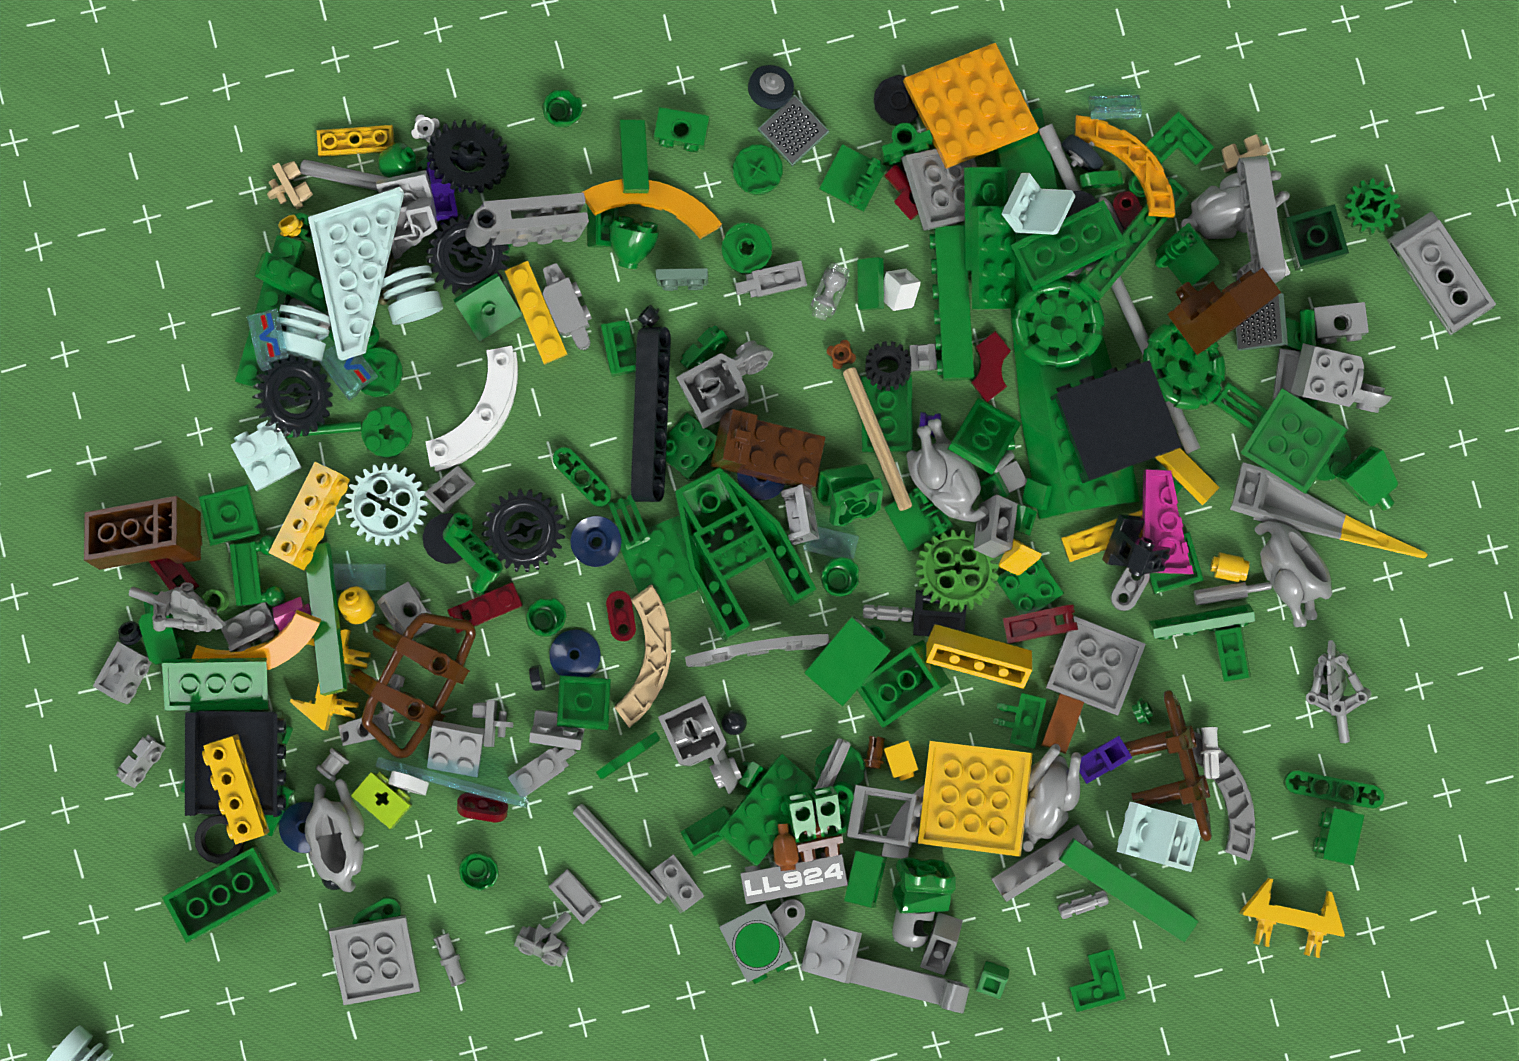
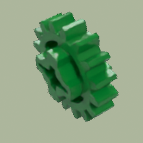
M1374 178L1369 180L1368 185L1362 180L1359 182L1360 189L1353 186L1350 190L1354 195L1347 194L1345 197L1350 202L1343 206V209L1350 212L1345 218H1352L1354 221L1351 227L1359 225L1360 233L1368 229L1369 235H1373L1376 228L1379 233L1385 231L1384 225L1390 228L1393 225L1390 219H1397L1399 216L1394 212V210L1400 208V204L1394 203V200L1399 196L1398 194L1391 195L1390 192L1393 187L1390 186L1385 189L1383 180L1378 185L1375 184ZM1373 191H1376V192L1380 193V194L1383 195V196H1382V197H1381V196H1378V195L1374 194ZM1361 195V204L1356 208V200ZM1369 203L1371 205L1381 203L1375 210H1363ZM1388 206L1387 215L1383 219V208ZM1360 217H1364V218L1369 219V220H1370V223L1364 221V220L1361 219Z

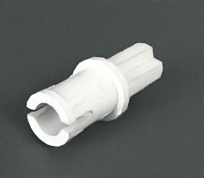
M1218 727L1201 728L1203 751H1200V754H1203L1204 775L1207 779H1216L1220 776L1218 754L1221 753V750H1218Z

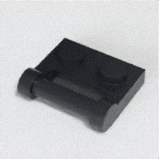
M916 590L913 622L914 636L929 637L934 624L965 632L966 605H964L962 612L958 609V613L923 610V603H930L932 595L923 596L924 590ZM936 600L932 604H939L940 601Z

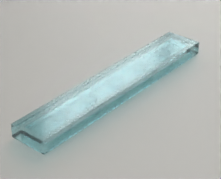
M381 757L377 759L376 766L388 771L400 772L421 780L523 808L527 807L529 802L527 797Z

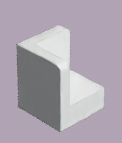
M907 269L887 271L884 278V303L893 311L912 308L921 281Z

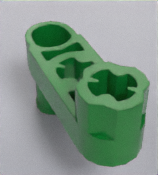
M455 513L443 531V538L478 573L475 580L471 583V588L478 594H484L490 583L498 578L503 570V565L497 556L471 531L473 528L471 517L467 514Z

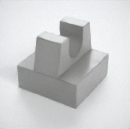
M935 344L909 346L912 360L911 372L937 370Z

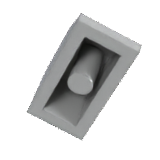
M938 912L921 961V968L945 975L958 942L963 920Z

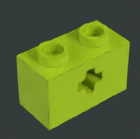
M371 772L351 796L389 829H393L412 807V804L408 802L411 797L400 788L395 791L388 784L389 778L383 773L379 772L376 774ZM379 793H380V794H385V793H388V794H389V795L387 796V800L389 801L388 804H387V803H382L381 805L379 804V801H380V797L378 796Z

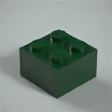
M1335 204L1290 216L1281 222L1295 271L1344 258L1349 254Z

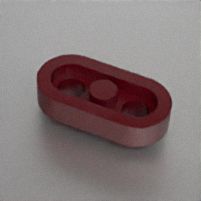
M1127 191L1119 193L1112 203L1113 209L1124 230L1142 210L1137 197ZM1123 200H1128L1130 202L1129 208H1124L1121 203Z
M614 591L608 596L606 601L610 631L616 640L626 642L631 640L636 633L631 597L626 592ZM617 599L624 601V606L621 609L615 607ZM622 624L628 626V632L625 634L619 632V626Z
M469 792L458 797L457 812L465 818L497 823L507 818L508 803L500 797Z

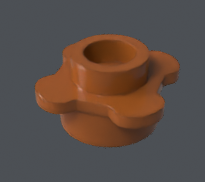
M842 340L840 344L831 345L827 348V355L831 356L833 360L832 366L835 369H841L844 364H852L856 360V355L851 352L850 342L847 340ZM840 352H843V357L839 356Z

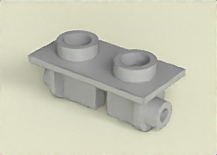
M149 734L146 737H142L132 750L138 757L135 760L128 755L117 769L119 772L116 776L121 779V782L135 788L144 780L146 773L152 765L161 758L166 747L156 742Z
M523 926L514 946L518 947V950L523 954H533L542 958L541 960L549 966L557 965L561 967L569 950V947L565 946L566 943L561 941L558 948L541 952L545 943L541 942L543 938L534 946L533 940L536 929L528 926V928Z

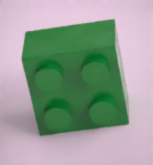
M1329 807L1325 808V812L1321 811L1318 820V826L1321 827L1319 837H1315L1312 851L1316 852L1315 857L1354 866L1365 815Z

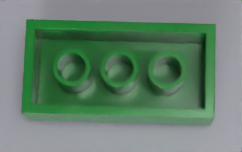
M253 847L162 897L185 942L188 943L282 891L259 848Z

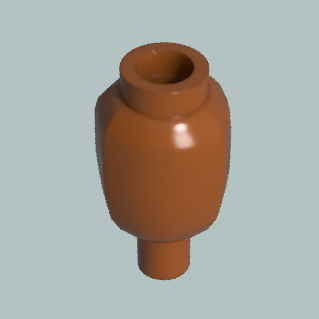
M788 823L778 824L779 835L775 838L773 845L775 863L780 866L781 871L795 870V864L799 861L795 839L789 834Z

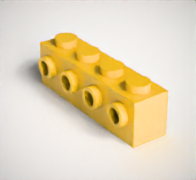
M314 462L269 554L301 570H305L312 560L313 552L318 542L324 536L326 526L335 515L336 507L341 497L347 491L350 479L324 465Z
M934 624L926 643V663L1024 689L1032 672V650Z
M236 734L204 745V751H202L203 759L207 766L210 765L213 774L210 776V780L214 790H218L221 799L218 801L220 811L223 815L226 814L228 821L226 829L231 840L234 839L236 845L268 834L270 831L239 735Z

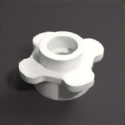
M418 115L415 118V129L412 130L411 134L414 139L422 138L430 143V138L435 136L436 129L440 126V123L436 118L430 119L424 115ZM425 126L428 127L427 131L423 130Z

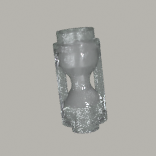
M831 263L830 267L825 269L809 307L813 311V317L826 321L827 317L833 318L850 278L848 277L850 270L835 263ZM825 285V291L822 295H820ZM838 291L835 300H833L834 294Z

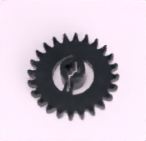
M466 119L462 121L460 128L457 126L456 120L452 122L451 129L445 123L442 132L440 129H437L435 136H431L430 144L427 146L428 154L426 159L430 162L429 168L436 170L434 173L436 178L442 177V184L450 183V189L452 190L458 187L459 192L463 193L465 189H468L470 194H474L475 189L479 193H484L485 188L492 190L494 184H500L501 178L506 177V170L510 165L508 162L510 154H504L507 145L499 146L502 136L493 140L495 130L493 129L490 133L486 134V124L477 130L476 120L473 121L470 128L467 127ZM459 146V150H455L453 148ZM452 161H456V165H457L460 169H458L455 165H453ZM477 166H478V167H482V169L479 170V171H475V172H465V171H472V170H474Z
M460 214L459 222L450 217V226L441 223L443 231L435 230L434 234L437 236V239L429 240V243L434 248L426 251L427 254L433 255L432 258L427 260V264L435 265L431 269L432 274L439 273L435 279L436 283L445 280L443 289L447 290L452 285V293L454 295L459 289H461L462 294L465 293L468 289L473 288L495 273L503 280L498 271L508 270L502 262L510 260L509 256L503 254V252L510 250L509 246H492L490 238L489 242L484 245L487 255L484 256L480 254L476 246L468 242L460 246L454 245L460 238L466 237L465 232L473 214L469 215L468 220H465L463 214ZM471 251L474 258H469L466 261L462 254H469ZM449 255H456L459 263L464 268L472 269L478 266V264H481L482 267L470 273L460 272L451 264Z
M289 354L287 359L280 355L277 358L278 361L272 359L268 362L271 367L263 366L261 368L265 374L256 376L262 383L253 385V388L260 390V393L253 395L252 398L261 400V403L254 408L264 409L259 418L269 417L265 426L269 427L276 424L274 433H278L284 428V437L289 436L292 431L294 438L299 437L301 431L303 436H308L310 430L311 432L318 430L317 424L319 426L325 424L323 417L330 416L326 408L333 406L332 402L328 400V398L333 396V393L327 391L331 383L324 382L327 374L320 375L321 367L318 365L313 368V361L311 359L304 363L302 355L296 359L293 354ZM293 377L303 381L309 390H306L304 386L298 383L285 386L279 391L278 388L283 380ZM289 394V395H291V396L299 397V398L294 399L293 397L284 396V395ZM306 400H310L307 409L302 413L295 414L285 410L304 404Z
M518 489L517 496L515 497L511 491H508V500L499 496L500 505L491 503L492 508L495 510L494 513H485L491 520L482 523V525L489 528V530L482 533V536L490 537L484 544L486 546H493L491 551L494 554H499L497 558L500 562L504 559L506 560V569L513 563L516 572L523 565L528 573L530 564H533L536 570H539V561L549 565L547 556L557 557L553 548L562 549L557 540L565 539V536L558 533V531L565 529L566 526L558 524V521L564 516L561 514L554 515L559 506L549 507L552 499L547 498L542 501V492L533 497V490L529 489L527 495L524 496L522 489ZM529 512L539 519L534 522L524 518L519 519L513 524L512 530L505 532L507 521L516 513ZM523 524L527 528L531 527V530L527 532V537L517 534L521 530L520 526ZM537 530H543L541 539L531 548L519 549L509 543L510 540L515 538L519 542H530L534 539Z

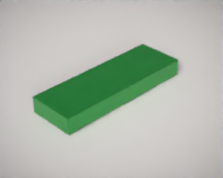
M620 120L619 136L623 193H648L649 176L645 120Z

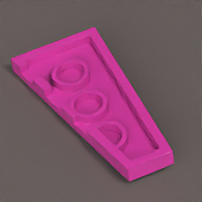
M1143 470L1142 519L1145 522L1142 528V537L1153 540L1155 546L1171 548L1169 552L1170 557L1164 565L1166 567L1165 570L1155 573L1194 574L1192 565L1189 562L1187 542H1185L1183 535L1182 519L1179 517L1178 500L1172 473L1166 470Z

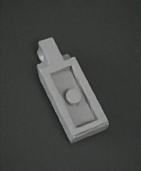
M796 261L753 271L752 274L746 275L747 281L735 283V290L737 295L750 292L751 298H758L806 287L807 283L802 262Z
M554 747L510 775L508 779L523 799L563 772L569 766L566 760L577 752L575 749L569 748L559 751L557 747Z

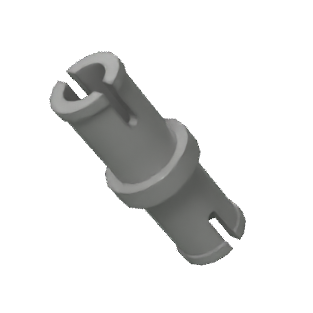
M449 933L433 938L442 959L440 964L445 967L451 987L466 982L467 979L459 963L460 956L454 950Z

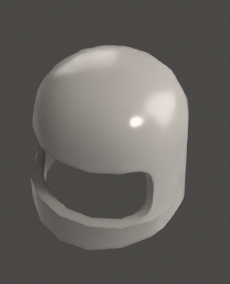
M897 908L892 928L894 940L906 947L917 948L923 946L929 937L923 931L924 921H933L935 912L905 914L899 913Z

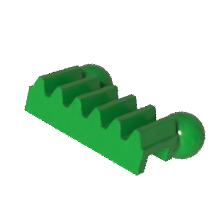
M264 536L259 542L230 545L236 606L265 602L271 606H279L284 602L285 593L278 586H271L266 592H262L258 552L271 556L269 551L276 539L274 536Z

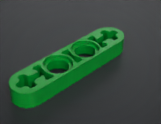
M1291 771L1284 778L1285 788L1293 794L1365 808L1380 807L1384 801L1383 791L1374 785L1303 771ZM1296 775H1299L1300 781L1308 782V776L1312 777L1309 783V793L1305 792L1306 786H1297L1296 790L1293 789L1294 786L1290 783V779H1294ZM1318 780H1325L1327 782L1328 790L1325 794L1320 795L1315 791L1314 785ZM1346 784L1353 788V796L1348 800L1340 796V788ZM1358 787H1362L1361 793H1371V790H1374L1378 800H1374L1372 804H1369V799L1359 797L1360 802H1356L1359 795Z

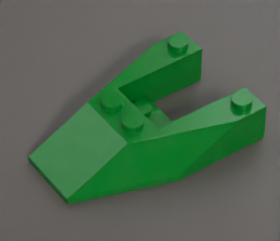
M721 468L675 491L689 569L710 618L724 642L746 631L750 626L729 588L727 580L765 561L790 607L813 595L817 590L780 522Z

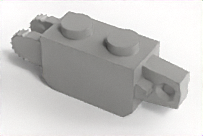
M557 263L545 267L543 272L547 287L543 291V297L560 335L566 337L572 335L578 349L583 351L587 348L589 349L591 342L586 328L590 327L588 320L592 319L587 306L581 307L577 297L582 296L577 283H571L569 277L566 278Z

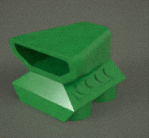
M867 464L828 469L820 472L817 499L823 506H830L829 522L833 526H845L856 518H869L877 511H880L883 496L882 483L880 478L873 476Z
M910 857L898 859L896 868L901 881L895 884L892 897L899 913L949 911L951 894L956 889V877L949 863L937 859H929L927 861H920Z

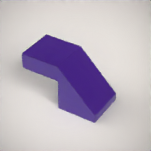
M427 162V174L433 194L437 221H448L450 217L457 220L458 212L454 190L450 189V183L445 185L441 183L442 177L436 178L434 176L436 170H431L429 168L430 162Z
M1117 736L1081 757L1079 773L1084 782L1088 784L1104 773L1130 760L1132 756L1120 736Z

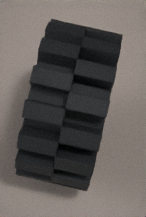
M887 341L882 342V347L877 343L874 345V350L871 348L868 351L865 372L867 380L870 379L872 386L877 383V389L881 390L882 386H886V391H890V386L897 390L899 389V384L902 387L906 384V380L908 381L910 378L912 360L911 356H909V351L907 349L903 351V345L899 344L898 347H895L896 342L891 341V346H887ZM883 360H893L898 364V369L895 372L886 373L881 371L878 365Z

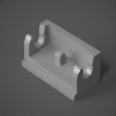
M803 484L781 491L786 504L790 529L788 537L791 544L796 545L819 539L812 491Z

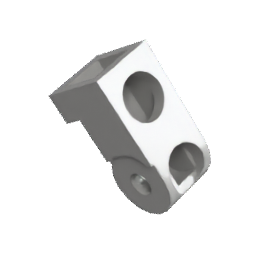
M386 714L373 715L372 721L387 736H390ZM362 718L338 726L343 746L375 739L363 727Z

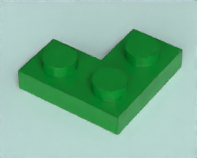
M1179 111L1145 144L1156 156L1160 164L1178 149L1194 166L1214 148Z
M1113 949L1088 954L1087 957L1094 980L1069 986L1076 1012L1126 999Z

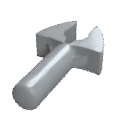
M564 912L549 928H543L539 924L534 935V946L541 938L548 937V942L543 946L541 952L558 948L561 940L556 938V935L571 920V915Z

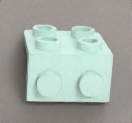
M1021 173L1002 215L1017 233L1054 235L1060 230L1075 198V194L1072 190L1041 189L1030 173Z

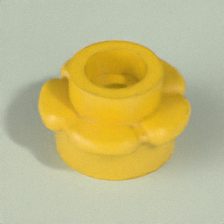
M295 215L283 218L278 224L281 231L280 235L283 237L288 236V238L299 235L303 226V222L299 221Z

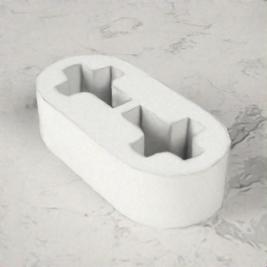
M392 771L388 783L426 796L429 785L426 781L396 771Z

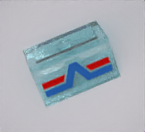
M273 309L247 316L256 359L262 371L272 369L271 362L289 358L278 310Z
M335 345L324 351L322 361H319L349 401L356 397L363 387L378 378V375L362 355L340 360Z

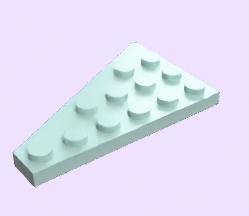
M400 187L308 217L336 351L340 360L366 353L404 197V192Z

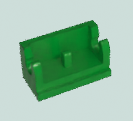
M623 320L601 324L611 376L616 377L635 373L636 353L629 321Z
M1237 627L1215 631L1224 682L1251 678L1243 628Z
M722 806L680 832L694 857L723 840L717 834V831L730 816L725 806Z
M860 851L855 852L844 901L870 908L876 907L887 861L886 857Z

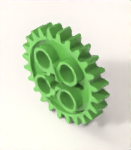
M952 530L950 537H947L943 532L940 535V540L935 536L932 537V545L925 543L923 548L926 552L920 551L918 555L921 560L916 562L915 567L920 570L916 571L915 577L923 578L918 582V587L926 586L923 596L931 594L930 603L939 600L940 609L945 604H948L950 612L954 606H958L959 611L962 612L964 605L973 610L974 601L981 606L983 603L982 597L988 599L991 595L988 590L994 591L996 585L992 581H997L999 575L993 572L998 570L999 565L991 564L995 561L996 557L992 558L973 550L974 533L969 538H966L965 530H962L960 536H956L955 531ZM970 554L973 556L974 561L967 562L962 558V555ZM937 556L947 557L949 563H940L937 560ZM957 567V570L961 572V574H957L956 570H953V568ZM973 578L977 582V585L969 586L965 582V579ZM948 580L952 587L944 588L940 585L939 581Z

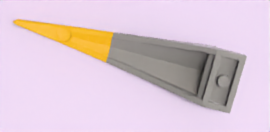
M1244 462L1240 467L1230 510L1252 516L1253 520L1261 522L1274 521L1305 532L1419 558L1427 557L1426 552L1373 529L1309 494H1304L1266 469Z

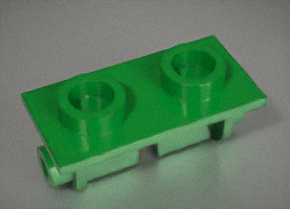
M716 325L712 328L708 327L697 339L703 346L699 349L693 343L681 355L682 359L679 362L685 368L691 370L723 352L730 340L723 330H720Z

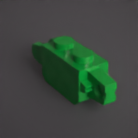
M158 591L152 592V594L158 595L160 593ZM144 602L145 614L140 617L138 623L149 661L155 665L162 666L163 659H183V652H186L183 637H178L176 628L166 627L163 631L154 630L152 619L154 605ZM170 613L166 618H173V615Z

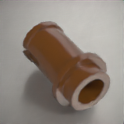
M869 736L867 757L864 759V762H866L865 767L880 769L881 764H884V761L881 760L885 738Z

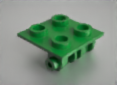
M842 144L819 189L864 212L887 167L880 164L881 161L874 157L870 159Z
M1187 223L1156 250L1158 255L1156 256L1155 265L1158 268H1166L1168 266L1182 285L1189 282L1193 286L1221 263L1190 223Z
M686 413L667 435L666 462L678 470L687 480L694 477V473L701 465H704L705 460H709V456L714 451L717 436L707 428L703 429L696 419Z
M919 488L914 489L908 494L912 503L910 508L900 511L896 501L884 507L909 552L928 542L933 536L936 537L953 527L947 515L936 507Z
M1041 558L1020 575L1006 571L997 579V582L1020 615L1037 612L1064 594Z

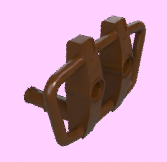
M421 613L406 628L404 634L392 630L382 623L375 626L380 632L373 629V636L376 639L381 640L395 650L379 680L367 675L360 669H353L351 673L355 677L349 675L348 679L351 684L356 685L370 695L362 716L363 727L394 757L400 759L407 758L415 751L430 727H432L434 720L442 722L444 717H446L441 714V711L456 683L464 684L463 682L470 670L463 666L476 636L475 627L468 620ZM424 623L465 630L466 634L455 661L438 649L426 646L412 639ZM403 655L434 675L447 678L432 708L409 692H403L388 685ZM378 701L394 709L410 721L421 723L404 748H399L372 721Z
M1166 690L1163 697L1171 729L1125 742L1124 744L1127 749H1130L1128 751L1131 756L1168 749L1169 754L1178 752L1185 779L1152 789L1131 793L1134 803L1145 806L1181 799L1183 805L1192 803L1200 836L1203 841L1207 842L1211 840L1212 833L1206 798L1211 796L1205 775H1199L1192 748L1197 747L1192 725H1186L1179 700L1171 690Z

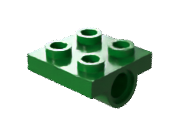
M898 124L893 129L890 143L881 146L880 158L882 164L897 165L902 163L901 158L906 155L931 149L933 138L930 130L918 134L915 127L911 124ZM906 137L910 142L903 144L898 141V138Z

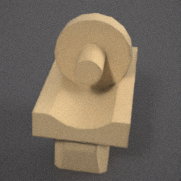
M1255 134L1244 139L1243 142L1248 151L1245 154L1240 155L1235 144L1224 147L1221 150L1225 162L1222 165L1224 172L1226 173L1237 168L1239 158L1267 156V153L1270 152L1268 144L1263 146L1262 141Z
M295 161L282 166L280 163L273 165L272 167L282 185L279 186L276 179L269 181L272 190L267 193L268 198H277L280 204H284L287 202L284 193H287L297 210L304 207L302 202L310 198L313 193L306 181L296 187H293L290 180L301 175Z

